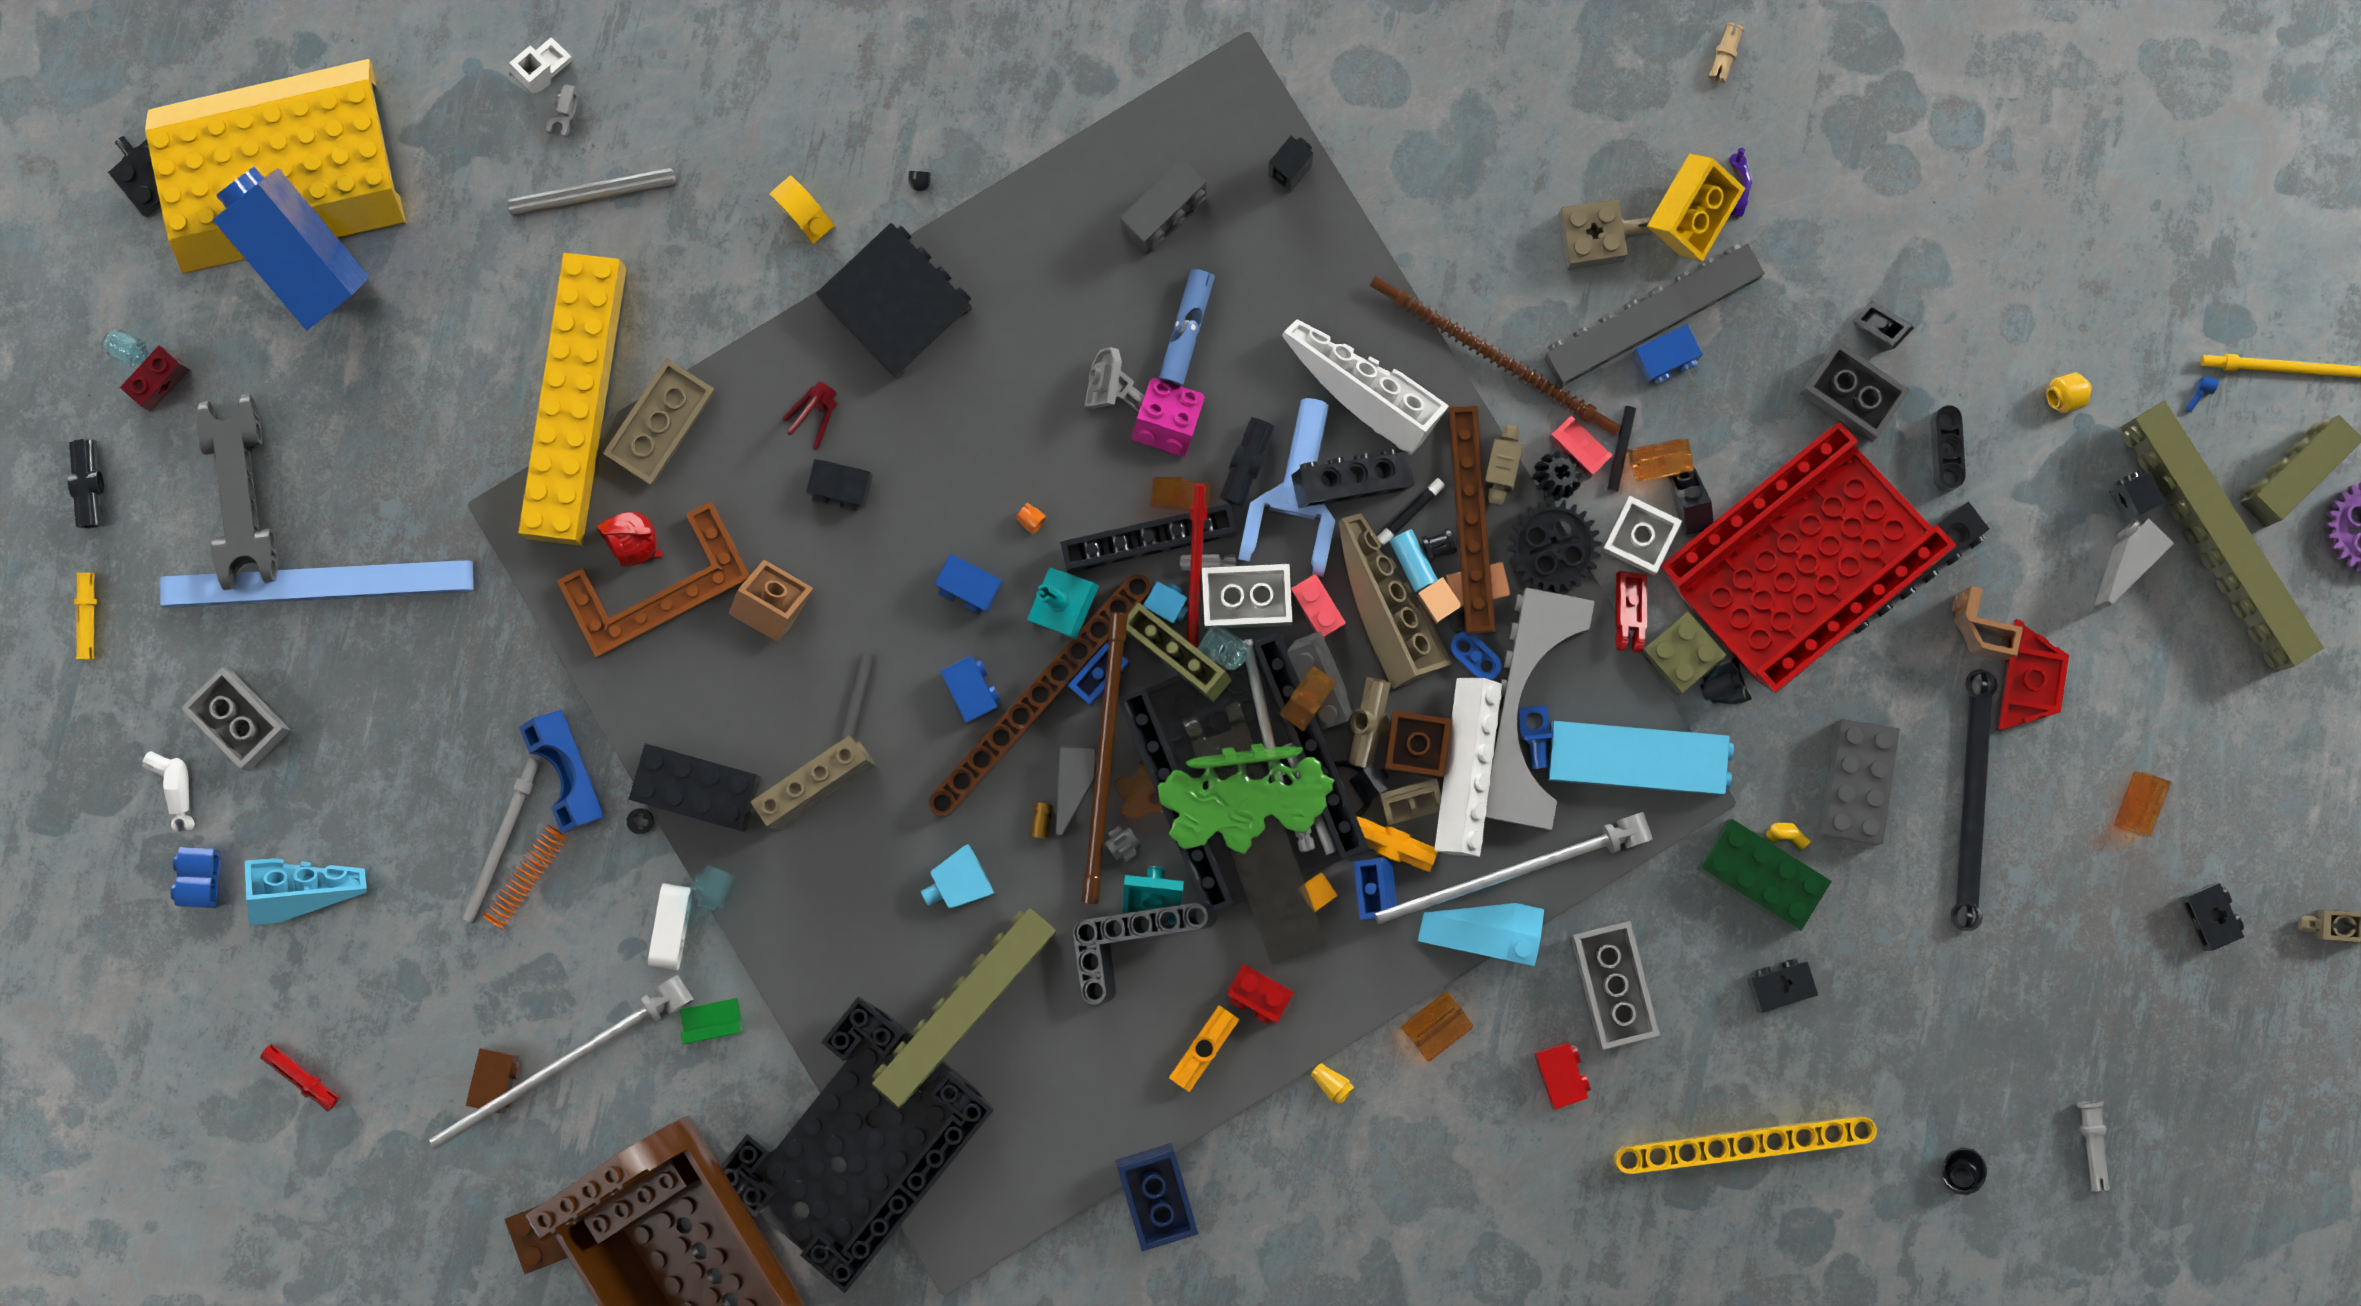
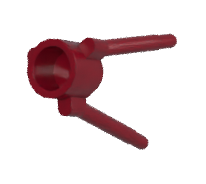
M818 381L815 387L811 386L806 395L782 418L783 421H788L807 402L809 403L788 430V435H792L814 407L819 411H823L826 408L813 445V449L817 450L832 411L838 404L834 401L837 393L821 381Z

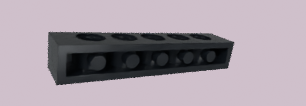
M1969 501L1937 524L1948 536L1950 529L1957 530L1961 534L1960 543H1955L1957 546L1873 615L1877 613L1879 617L1883 616L1893 608L1891 602L1900 596L1902 600L1906 599L1917 590L1914 587L1916 583L1922 579L1927 583L1940 573L1937 568L1946 562L1950 566L1963 556L1960 553L1962 549L1968 545L1973 549L1986 539L1983 534L1990 528ZM1868 619L1853 630L1856 635L1870 625Z
M1231 503L1208 508L1207 520L1204 521L1203 543L1237 535ZM1190 512L1060 541L1067 573L1191 546L1192 520H1190Z

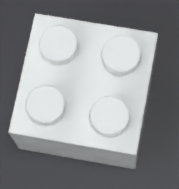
M1629 496L1602 552L1655 576L1682 521Z

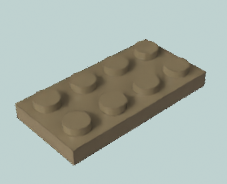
M666 358L603 454L653 486L716 390Z

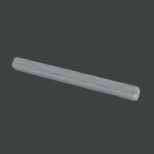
M663 169L513 198L507 201V206L511 215H519L674 185L676 183V176L673 169Z

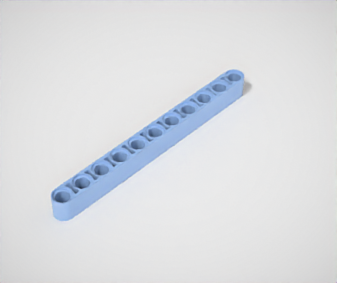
M473 561L277 570L275 582L269 583L263 581L260 571L237 572L235 586L231 590L222 589L217 574L164 576L159 578L160 607L166 608L474 591Z

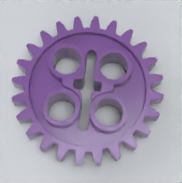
M2361 482L2358 488L2355 485L2347 487L2348 493L2343 491L2338 494L2341 501L2335 500L2331 502L2332 507L2336 511L2326 513V516L2333 520L2324 524V527L2332 529V533L2325 538L2329 540L2334 539L2335 541L2329 549H2339L2341 552L2336 559L2348 558L2346 567L2357 564L2358 573L2361 572V549L2358 546V539L2361 537V533L2351 535L2349 530L2361 528V520L2359 523H2356L2351 518L2352 509L2357 510L2361 516Z

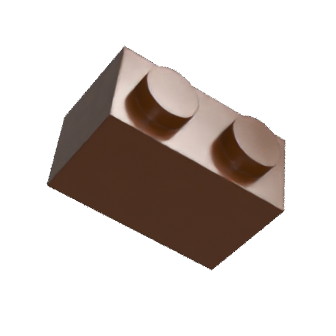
M479 1048L466 1106L479 1109L510 1090L513 1080H517L520 1074L521 1063L518 1062L519 1055L489 1048ZM513 1102L495 1113H505L507 1108H511Z

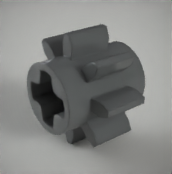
M1120 826L1108 832L1111 839L1105 842L1116 861L1123 857L1128 862L1138 855L1135 849L1141 844L1130 827L1122 831Z

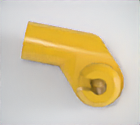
M1775 823L1766 832L1770 842L1778 843L1779 840H1790L1800 851L1811 843L1793 823Z

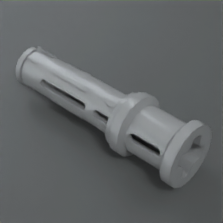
M2103 1100L2077 1103L2082 1119L2080 1133H2082V1136H2085L2091 1182L2090 1189L2095 1192L2101 1191V1189L2103 1191L2110 1190L2103 1134H2106L2105 1131H2107V1127L2103 1125L2101 1107L2104 1106Z

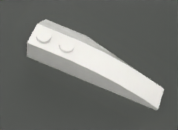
M1295 320L1282 334L1303 364L1340 403L1370 426L1376 433L1381 434L1394 443L1400 450L1408 451L1409 455H1412L1424 442L1449 407L1403 373L1395 369L1391 373L1379 367L1380 361L1372 357L1366 360L1354 354V348L1346 344L1330 342L1329 335L1299 320Z

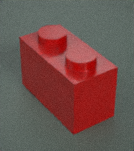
M1564 1042L1534 1052L1552 1109L1556 1110L1588 1099L1587 1092L1591 1091L1586 1074L1580 1075L1577 1064L1581 1063V1059L1576 1046L1571 1047L1569 1042Z

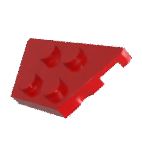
M2018 619L2013 620V625L2023 627L2018 654L2008 659L2006 664L1996 729L2000 731L2061 713L2069 655L2060 648L2054 647L2049 643V640L2040 634H2036L2025 626L2024 622ZM2014 637L2010 638L2009 648H2012Z

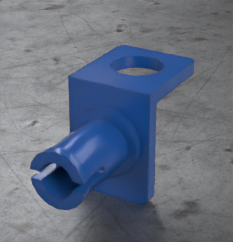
M1547 706L1519 708L1521 741L1529 743L1531 769L1550 768L1547 741H1549V738H1554V735L1550 733ZM1533 712L1538 713L1542 717L1541 727L1535 730L1530 729L1526 725L1527 715Z

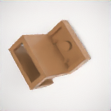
M1970 586L1959 592V596L1955 595L1953 598L1951 612L1955 613L1953 621L1964 637L1969 652L2001 661L2017 656L2023 627L1977 617L1983 588ZM1978 632L2003 637L2002 645L1998 646L1983 642ZM2014 637L2012 648H2008L2010 638Z

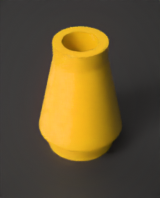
M1322 1063L1310 1075L1331 1103L1335 1101L1338 1105H1341L1354 1090V1087L1350 1084L1351 1080L1329 1069Z

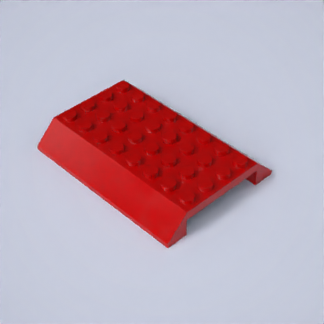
M1838 421L1667 559L1660 567L1680 597L1753 678L1776 694L1946 556L1957 545L1937 524L1933 527L1930 526L1860 452L1858 440Z

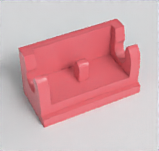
M1570 416L1549 438L1565 455L1571 454L1570 460L1573 463L1579 462L1578 467L1589 478L1613 456L1573 416Z

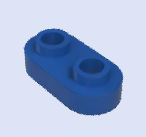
M1460 632L1454 636L1450 643V651L1456 660L1476 678L1493 680L1498 676L1501 671V661L1491 649L1475 635H1466V632ZM1462 642L1468 643L1470 650L1468 652L1460 651L1459 644ZM1486 661L1491 664L1489 672H1484L1481 669L1482 662Z

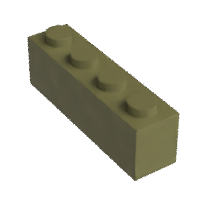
M1139 602L1128 614L1126 633L1210 701L1214 702L1232 681L1225 670Z

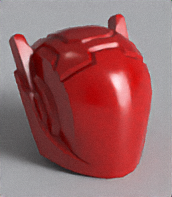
M633 511L622 512L596 525L601 537L614 557L618 558L622 568L644 563L650 558H662L663 552L656 550V531L647 516Z

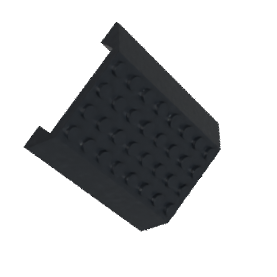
M1280 632L1253 643L1276 747H1282L1293 742L1295 747L1303 748L1302 753L1298 755L1300 761L1306 757H1314L1321 763L1323 774L1334 779L1332 784L1333 790L1326 795L1327 807L1323 810L1322 814L1337 851L1326 855L1313 824L1310 827V838L1313 837L1315 848L1312 851L1300 852L1297 843L1299 838L1296 837L1295 831L1285 828L1273 815L1264 818V831L1258 837L1251 839V846L1245 854L1227 847L1223 835L1218 831L1208 839L1205 845L1183 849L1177 843L1200 902L1210 903L1216 911L1235 905L1369 849L1307 696L1288 656V650ZM1243 649L1213 661L1225 670L1232 680L1214 702L1210 701L1179 675L1118 698L1159 802L1158 785L1165 783L1167 777L1174 770L1183 771L1192 778H1200L1206 772V768H1191L1187 766L1186 762L1188 760L1222 754V748L1233 747L1235 752L1251 751V745L1263 744ZM1287 758L1280 759L1283 765L1291 768ZM1267 761L1246 763V774L1250 779H1263L1269 773ZM1238 764L1214 767V771L1220 780H1226L1238 772ZM1286 773L1282 775L1285 785L1290 786L1292 780ZM1208 780L1203 782L1204 790L1209 789ZM1161 805L1170 829H1172L1173 822L1179 817V813Z

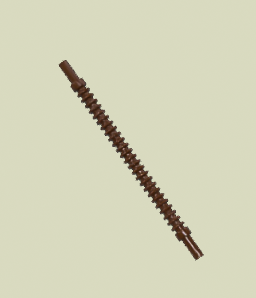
M1374 277L1370 286L1394 300L1393 304L1397 307H1405L1406 312L1412 311L1414 317L1419 315L1420 321L1425 319L1427 320V325L1432 323L1434 329H1441V334L1447 332L1448 338L1453 336L1455 337V342H1462L1463 347L1468 345L1469 351L1474 349L1476 350V355L1481 353L1483 359H1490L1491 364L1496 362L1497 368L1502 366L1504 367V372H1511L1512 377L1517 375L1518 381L1524 379L1525 385L1530 383L1532 384V389H1539L1540 394L1545 392L1546 398L1551 396L1553 397V402L1560 401V406L1566 405L1568 411L1573 409L1574 415L1579 413L1582 420L1586 422L1592 421L1613 435H1616L1621 425L1599 413L1597 407L1589 403L1586 405L1584 399L1578 400V395L1573 397L1570 395L1571 391H1563V386L1558 388L1556 382L1551 384L1549 382L1550 378L1545 380L1542 378L1543 374L1536 375L1535 369L1530 371L1528 365L1525 367L1521 365L1522 361L1515 362L1514 356L1509 358L1507 357V352L1502 354L1500 348L1494 349V344L1487 345L1486 339L1481 341L1479 335L1475 337L1472 335V331L1466 332L1465 326L1459 328L1458 322L1453 324L1451 318L1445 319L1444 314L1438 315L1437 309L1432 311L1430 310V305L1425 307L1423 301L1417 302L1415 296L1413 298L1409 297L1410 293L1406 290L1401 289L1399 291L1380 278Z

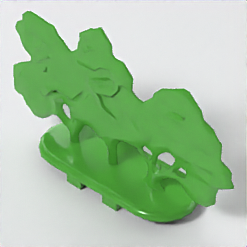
M1261 743L1251 745V751L1235 752L1233 747L1222 748V754L1188 760L1186 762L1187 766L1191 768H1206V772L1200 778H1192L1183 771L1174 770L1167 777L1165 783L1158 785L1161 805L1179 813V817L1173 822L1169 835L1177 841L1181 848L1190 849L1205 845L1208 839L1218 831L1223 835L1227 847L1245 854L1251 846V839L1258 837L1264 831V818L1266 816L1273 815L1287 829L1306 833L1314 824L1315 818L1321 815L1327 807L1326 795L1333 790L1332 784L1334 779L1323 774L1321 763L1314 757H1306L1294 769L1286 767L1280 762V759L1300 755L1303 751L1301 747L1287 746L1265 749ZM1269 761L1271 770L1266 777L1253 780L1247 776L1246 763ZM1238 764V772L1226 780H1220L1214 771V767ZM1278 771H1281V775L1287 773L1292 780L1290 786L1283 784L1279 780ZM1293 772H1299L1300 778L1297 779ZM1274 775L1275 781L1269 783L1270 776ZM1208 780L1209 789L1204 790L1203 782Z

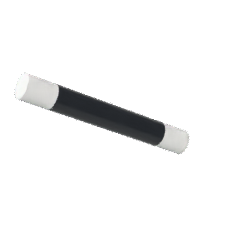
M1439 478L1431 483L1377 536L1382 546L1391 540L1445 487V484Z

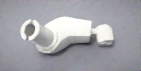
M152 751L148 752L143 759L144 764H142V767L158 773L164 778L163 786L169 814H176V817L171 822L172 829L177 832L182 831L181 822L183 820L185 830H193L194 820L184 813L189 810V774L186 764L180 758L170 760Z

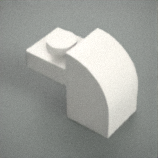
M551 37L537 50L531 45L528 46L509 63V70L531 93H537L551 84V78L571 62V56Z

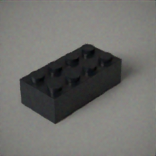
M645 743L628 800L746 832L753 808L750 801L756 797L761 776Z

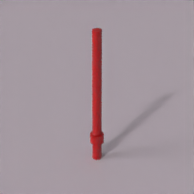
M1201 483L1194 484L1193 506L1190 507L1192 539L1187 641L1197 649L1203 532L1208 510L1205 507L1206 485Z

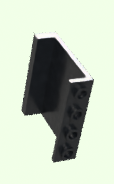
M890 223L816 292V295L893 377L898 380L905 373L904 369L965 311L969 313L972 308L968 303L971 300L970 296L961 287L956 290L949 283L952 279L941 266L936 269L929 262L932 257L922 246L916 249L909 241L912 236L901 225L896 228Z

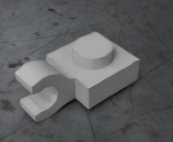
M563 84L562 91L557 92L554 107L557 108L558 114L547 122L546 130L549 134H552L554 127L560 124L563 126L561 135L563 137L569 135L570 120H573L580 94L575 86Z

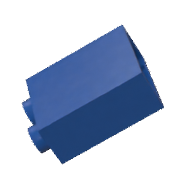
M254 166L216 195L226 209L212 220L306 331L351 297L370 277L279 168L264 178Z

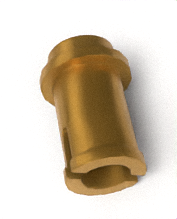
M1036 802L1035 807H1032L1031 810H1034L1029 836L1048 839L1051 813H1055V811H1052V804Z

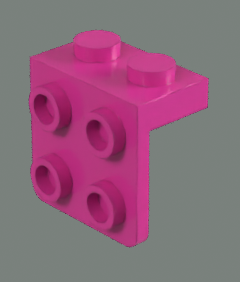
M1152 378L1137 416L1131 440L1167 451L1171 454L1186 457L1205 396L1200 392Z

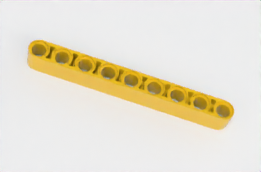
M1853 1116L1643 1143L1618 1148L1613 1155V1162L1618 1170L1626 1174H1635L1845 1147L1871 1142L1876 1136L1877 1128L1871 1119ZM1859 1122H1864L1867 1126V1133L1862 1138H1858L1854 1132V1128ZM1834 1125L1838 1129V1137L1835 1141L1829 1142L1825 1137V1131L1829 1126ZM1805 1129L1809 1133V1141L1805 1145L1800 1146L1796 1141V1134L1800 1130ZM1772 1133H1777L1780 1137V1144L1776 1149H1770L1767 1146V1138ZM1742 1137H1748L1751 1141V1148L1746 1153H1741L1737 1147V1143ZM1718 1140L1722 1145V1152L1718 1156L1712 1157L1709 1154L1708 1146L1712 1141ZM1689 1144L1693 1149V1155L1689 1160L1684 1161L1679 1156V1150L1683 1145ZM1655 1148H1661L1664 1152V1159L1659 1164H1653L1650 1160V1153ZM1625 1152H1632L1635 1156V1163L1629 1168H1624L1620 1162L1621 1156Z

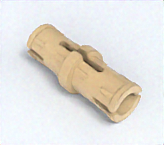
M1729 22L1726 24L1721 44L1715 50L1716 59L1708 76L1716 81L1718 72L1721 70L1718 80L1720 83L1727 81L1732 60L1737 58L1738 52L1736 49L1744 32V28L1737 24L1734 35H1731L1735 23Z

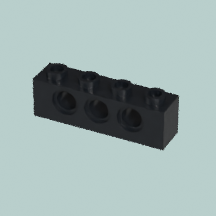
M1389 449L1380 452L1381 456L1371 457L1370 453H1363L1354 456V460L1344 461L1343 457L1327 460V464L1317 466L1316 461L1299 465L1300 469L1291 474L1298 508L1408 490L1415 485L1408 451L1398 453L1397 449ZM1375 467H1379L1383 471V479L1376 475ZM1348 471L1356 475L1357 483L1349 479ZM1321 475L1329 479L1330 487L1323 485Z

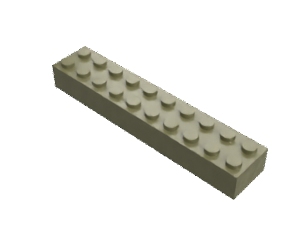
M2162 401L2121 426L2120 428L2123 431L2122 437L2129 447H2133L2139 456L2137 460L2141 468L2146 472H2151L2162 496H2165L2170 504V513L2177 521L2180 520L2185 527V536L2201 552L2200 558L2204 566L2208 570L2212 569L2217 577L2216 584L2223 594H2228L2233 602L2232 609L2240 619H2244L2248 625V634L2264 650L2263 656L2267 664L2278 672L2295 667L2324 649L2166 401Z

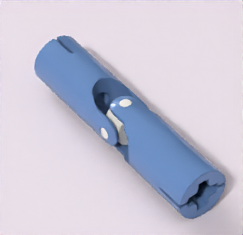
M1199 269L1190 270L1159 380L1178 386L1184 385L1196 343V336L1200 330L1215 275ZM1189 312L1192 314L1193 320L1191 321L1185 320Z

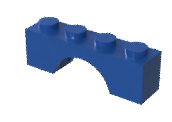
M562 710L534 717L521 725L519 729L529 754L538 755L548 760L559 775L561 782L560 796L551 809L561 834L589 826L602 819L604 815L601 810V804L597 800L590 777L582 763L579 749L574 743L569 730V724L565 720Z

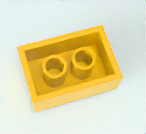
M1689 153L1647 227L1679 256L1703 262L1745 188L1715 159Z

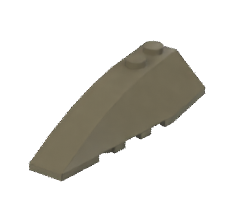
M1362 514L1340 519L1339 528L1343 553L1357 608L1374 651L1387 679L1391 682L1392 689L1411 684L1452 665L1429 613L1423 604L1417 605L1410 594L1413 592V589L1408 582L1402 583L1394 571L1397 566L1392 558L1383 555L1380 550L1381 542Z

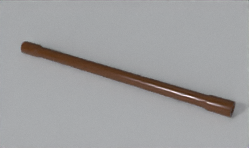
M1111 612L1109 648L1086 873L1083 879L1081 902L1087 904L1099 903L1100 870L1121 665L1128 614Z

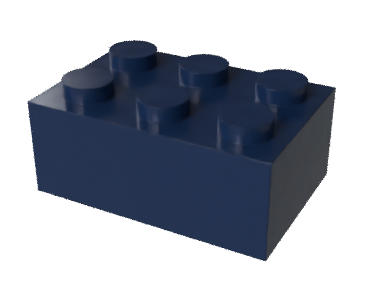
M1171 1143L1115 1160L1142 1251L1199 1234Z

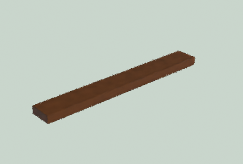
M1477 406L1448 408L1465 632L1466 635L1495 634Z

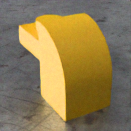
M791 175L769 193L785 214L796 223L813 244L835 226L814 198Z

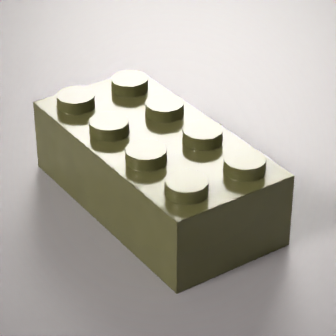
M2340 415L2331 419L2325 417L2320 422L2314 423L2305 432L2308 437L2303 438L2300 442H2295L2286 450L2285 454L2288 457H2284L2280 462L2276 461L2264 472L2267 477H2264L2259 482H2254L2244 492L2247 497L2241 504L2264 527L2282 521L2361 443V435Z

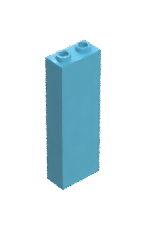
M1553 721L1551 723V733H1553L1554 738H1550V768H1548L1547 781L1720 796L1726 793V789L1730 790L1732 774L1727 772L1728 760L1732 761L1734 744L1729 743L1730 736Z

